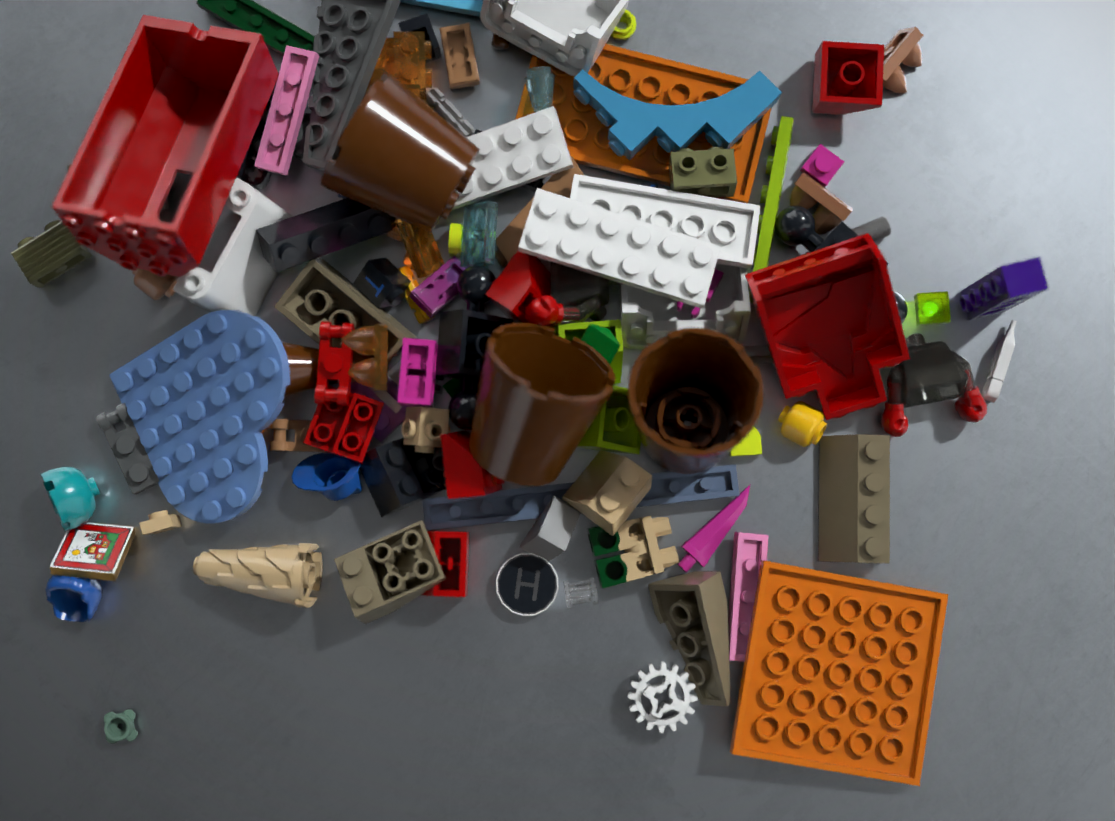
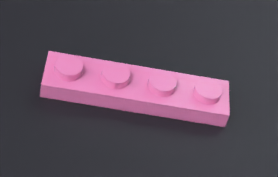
M286 45L254 164L256 168L285 176L288 175L319 55L316 52Z
M734 532L728 614L729 661L744 662L760 563L761 560L767 561L769 535Z

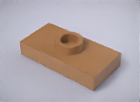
M465 23L439 28L450 90L480 85L470 24Z

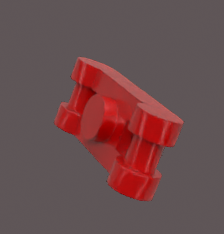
M321 321L317 385L314 394L315 404L325 405L327 402H337L338 406L349 405L355 335L354 323H343L342 326L332 325V322ZM332 338H342V348L331 347ZM329 380H339L338 389H328Z

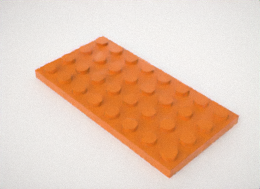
M605 44L588 72L600 84L622 96L645 103L670 106L695 104L720 97L749 80ZM532 55L515 120L554 106L570 156L573 157L576 163L670 186L668 166L671 152H666L658 144V137L656 135L630 161L624 155L618 156L608 144L610 142L608 140V133L612 126H605L595 114L597 111L589 103L584 105L577 99L573 92L574 77ZM771 109L730 148H734L737 186L733 197L717 198L742 203L749 202ZM702 132L687 148L698 151L708 150L713 146L706 140V134Z

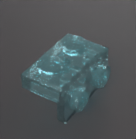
M488 200L465 206L460 267L468 268L473 265H481L488 268V266L494 265L498 203Z

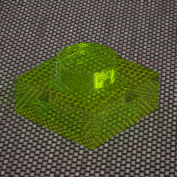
M948 291L917 293L914 295L917 326L940 325L951 322Z

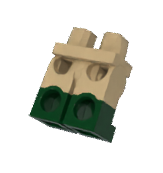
M651 516L627 520L614 536L610 535L600 526L586 529L593 557L624 550L623 554L594 560L600 588L602 589L665 572L664 568L679 562L676 547L671 546L659 549L656 537L672 533L668 517L651 518Z

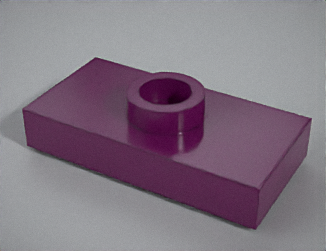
M453 256L413 289L409 297L432 318L459 295L457 281L466 267Z

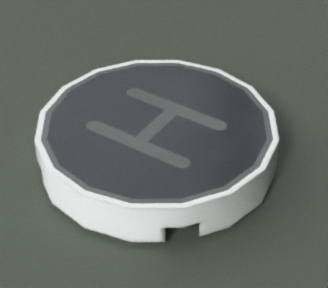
M520 553L509 558L500 568L496 578V590L501 603L511 612L521 616L537 615L547 610L555 601L559 589L558 575L553 565L545 558L533 553Z

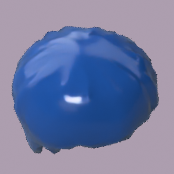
M53 575L45 589L47 601L53 605L55 616L67 621H90L102 600V587L97 579Z

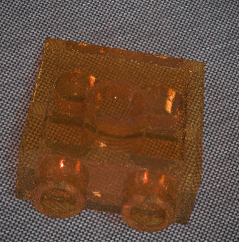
M393 32L394 38H386L364 97L377 80L384 83L381 80L382 75L388 72L421 100H426V88H432V69L425 68V60H431V41H425L424 32Z

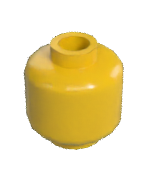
M797 401L792 407L786 405L778 418V422L782 423L781 435L802 447H808L811 443L816 445L828 424L824 422L822 411L803 401Z

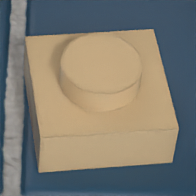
M168 510L151 513L148 515L149 520L139 523L142 535H155L182 527L180 516L168 514Z

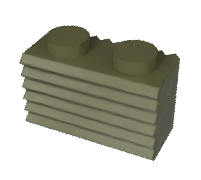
M61 220L48 223L44 227L45 232L37 237L24 238L17 244L18 248L11 252L27 281L38 288L44 287L51 281H54L55 278H59L60 275L65 274L71 268H75L76 265L92 257L88 247L77 243L74 235L61 223Z

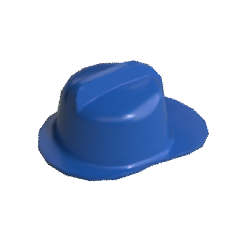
M331 453L315 454L307 457L295 467L292 473V481L298 489L318 491L331 501L343 500L351 494H360L362 491L359 473L361 463Z

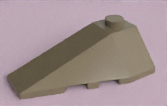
M694 571L651 582L648 584L655 615L660 624L665 623L672 637V640L669 642L673 650H679L686 664L684 672L686 671L689 674L688 679L690 683L695 684L694 691L701 705L729 706L731 704L728 607L721 572Z

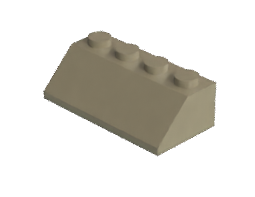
M320 258L313 259L306 264L274 306L317 344H320L319 327L321 321L332 322V325L340 326L343 323H354L352 373L369 387H372L399 362L402 355L403 338H418L383 308L378 309L351 281L327 261ZM332 338L331 347L342 348V338Z
M890 435L822 436L819 440L818 561L890 563Z

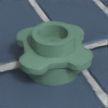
M126 709L123 713L117 714L111 711L104 716V731L107 742L115 744L123 739L127 741L136 739L138 731L134 727L136 713L133 710ZM120 723L123 724V729L118 728Z

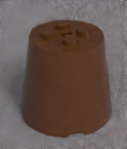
M385 72L381 78L384 83L377 80L373 84L337 142V145L342 147V150L336 161L332 158L328 161L321 178V186L431 233L441 217L446 220L460 196L456 192L458 191L462 194L476 169L472 164L480 148L394 76Z
M512 323L500 326L493 331L486 344L469 438V449L477 463L494 476L518 485L542 486L553 482L560 475L610 397L615 383V374L607 360L587 343L576 337H573L571 342L554 335V328L530 323Z
M684 328L671 331L665 337L651 345L649 344L636 359L628 384L629 405L644 449L658 465L669 471L681 474L703 472L719 463L752 431L761 413L764 399V386L757 364L754 365L750 357L744 352V347L725 334L704 328ZM684 421H691V426L684 425Z

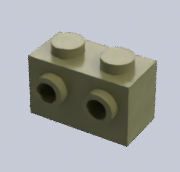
M712 147L708 150L698 151L684 148L671 152L668 167L670 189L672 191L713 198L734 196L737 186L734 148Z

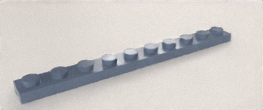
M736 464L715 466L694 474H681L672 471L652 473L651 489L637 507L740 496ZM574 482L500 490L484 496L448 499L446 496L422 499L425 527L427 531L537 519L553 495L563 500L562 497Z

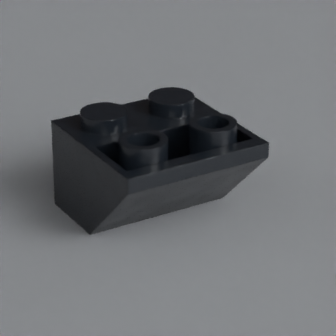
M404 438L380 445L366 453L359 469L381 518L407 508L445 489L441 472L432 465L433 453L415 452V446L403 445Z

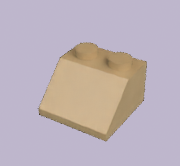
M600 450L562 499L610 535L614 536L651 489L653 475L625 456Z

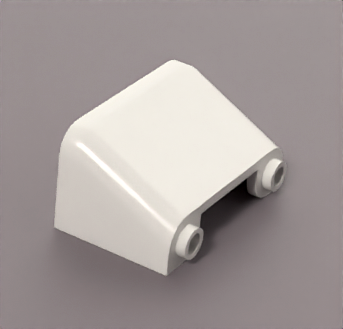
M483 0L480 18L483 25L491 32L575 77L582 69L588 73L626 10L629 0Z
M236 178L226 204L233 213L241 216V219L211 273L197 267L179 277L173 290L191 303L210 313L219 310H241V312L255 317L279 274L263 257L256 229L293 216L250 184Z
M716 263L715 269L724 272L723 278L709 303L705 302L704 307L700 308V313L695 319L691 318V313L694 309L692 305L685 304L679 312L677 311L678 301L619 283L623 346L629 349H645L649 344L651 345L665 337L667 333L684 328H704L717 331L732 338L741 345L746 339L751 313L749 289L745 274H747L746 268Z

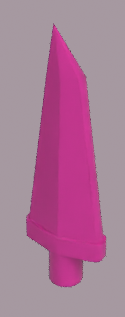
M750 485L694 536L684 542L681 547L687 554L677 564L684 572L687 573L696 562L703 568L709 562L708 560L747 506Z

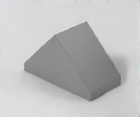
M553 495L520 544V548L528 553L545 558L547 561L554 559L566 551L581 513L570 504Z

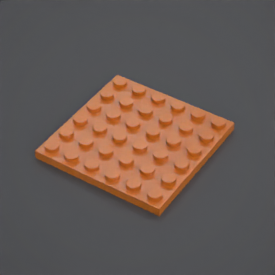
M761 560L729 752L734 755L920 786L948 594Z

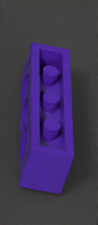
M1040 257L1002 265L961 290L959 298L960 307L963 313L967 314L968 321L1003 313L1048 290Z

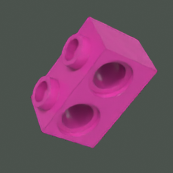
M403 338L397 401L401 406L433 408L438 351L436 340Z

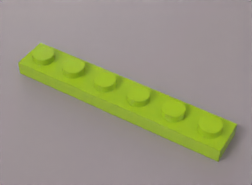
M781 116L780 125L773 126L771 144L776 145L774 156L768 155L765 174L771 175L769 185H763L760 203L765 204L763 215H759L757 233L760 236L758 245H755L753 272L766 268L769 265L775 222L778 215L793 132V117ZM749 290L750 303H753L752 296Z

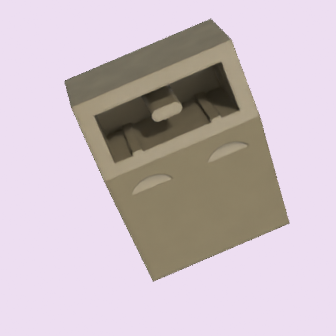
M423 520L334 559L354 617L364 624L395 612L446 579Z

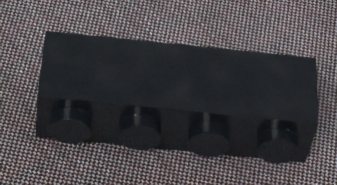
M345 198L256 229L263 257L278 273L393 231L390 215L350 198Z

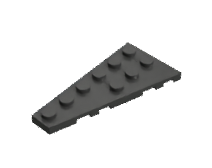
M322 0L321 6H317V18L320 22L319 32L314 37L313 52L319 55L313 78V96H309L308 100L311 117L310 124L306 127L303 163L308 167L324 171L330 158L335 161L337 160L342 150V147L337 145V142L363 100L400 0Z

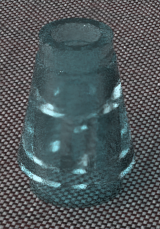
M543 66L527 69V77L524 80L534 113L552 107L555 75L551 73V67Z

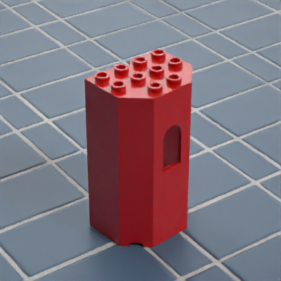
M149 15L142 16L51 206L61 219V223L74 235L77 243L111 259L125 269L132 271L137 270V268L143 269L161 277L166 275L181 277L199 267L279 75L262 34L210 26L208 31L197 28L192 22ZM177 173L193 175L173 223L161 222L160 212Z

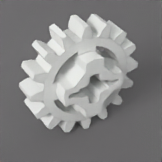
M661 661L659 669H655L652 663H649L648 673L645 674L641 670L637 671L641 678L639 682L635 680L630 681V685L635 688V692L627 693V697L635 700V703L631 704L629 709L631 712L639 711L635 718L638 723L644 719L647 720V730H651L655 724L658 725L659 732L664 733L665 726L669 725L674 732L677 730V721L685 725L688 723L684 717L686 712L689 714L695 713V710L689 704L690 702L697 701L698 697L690 694L689 691L693 690L696 686L694 683H685L689 674L685 671L678 675L679 666L676 664L668 670L664 661ZM656 676H663L661 682L653 685L647 683ZM676 681L682 688L683 700L675 694ZM667 688L666 694L670 699L668 702L662 701L659 705L654 695L656 692L662 693ZM641 694L649 698L651 705L648 713L642 706ZM672 709L677 711L670 717L661 718L664 712Z

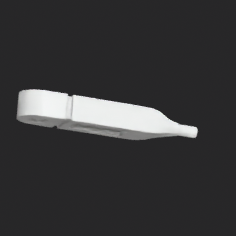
M1011 320L1009 329L997 345L986 379L987 382H985L982 396L984 400L993 403L999 397L1003 385L1002 382L1005 379L1014 351V328L1017 322L1015 320Z

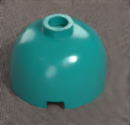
M74 467L55 468L40 474L44 480L43 484L53 509L57 515L59 514L60 524L64 532L82 525L91 518L96 508L95 496L100 495L93 477L87 479L82 471Z

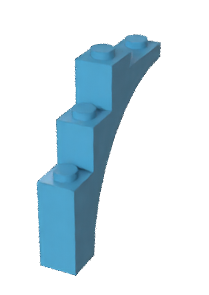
M583 69L574 77L573 92L577 99L584 105L589 103L597 111L595 113L597 118L605 126H612L608 133L610 148L618 156L624 155L629 161L655 135L658 137V144L668 153L687 148L702 132L706 134V140L713 147L730 149L778 102L782 94L761 71L757 72L741 86L720 97L695 104L672 106L645 103L622 96L600 84Z

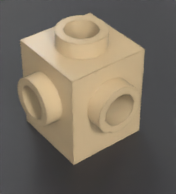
M406 407V416L402 424L403 445L415 446V452L434 454V447L442 448L440 434L450 433V426L448 424L449 410L428 407Z

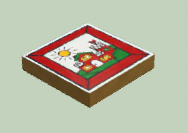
M85 522L76 528L68 530L49 567L51 575L116 581L136 535L134 527Z

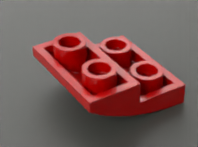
M331 385L328 387V389H338ZM354 392V394L350 393L348 406H338L337 402H327L325 405L318 404L303 443L322 451L363 463L385 403Z

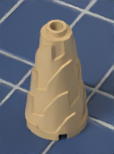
M313 543L248 547L245 549H209V552L203 551L200 556L194 559L193 573L201 581H204V584L226 587L257 597L294 604L301 608H310L317 599V597H310L311 590L320 591L323 561L321 552H313V550H317L319 547Z

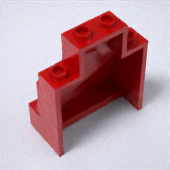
M869 233L745 274L758 319L786 399L801 397L815 390L819 406L826 420L841 418L847 413L863 408H872L878 403L887 401L879 369L896 366L900 362L910 359L886 260Z

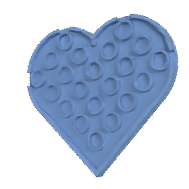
M241 310L213 311L198 318L109 374L121 403L125 402L128 415L131 417L153 470L159 479L158 484L167 501L185 517L207 524L221 523L241 516L255 504L263 489L260 487L264 472L268 471L267 448L261 431L270 426L282 411L285 389L287 385H290V368L286 351L278 335L264 320L241 312Z

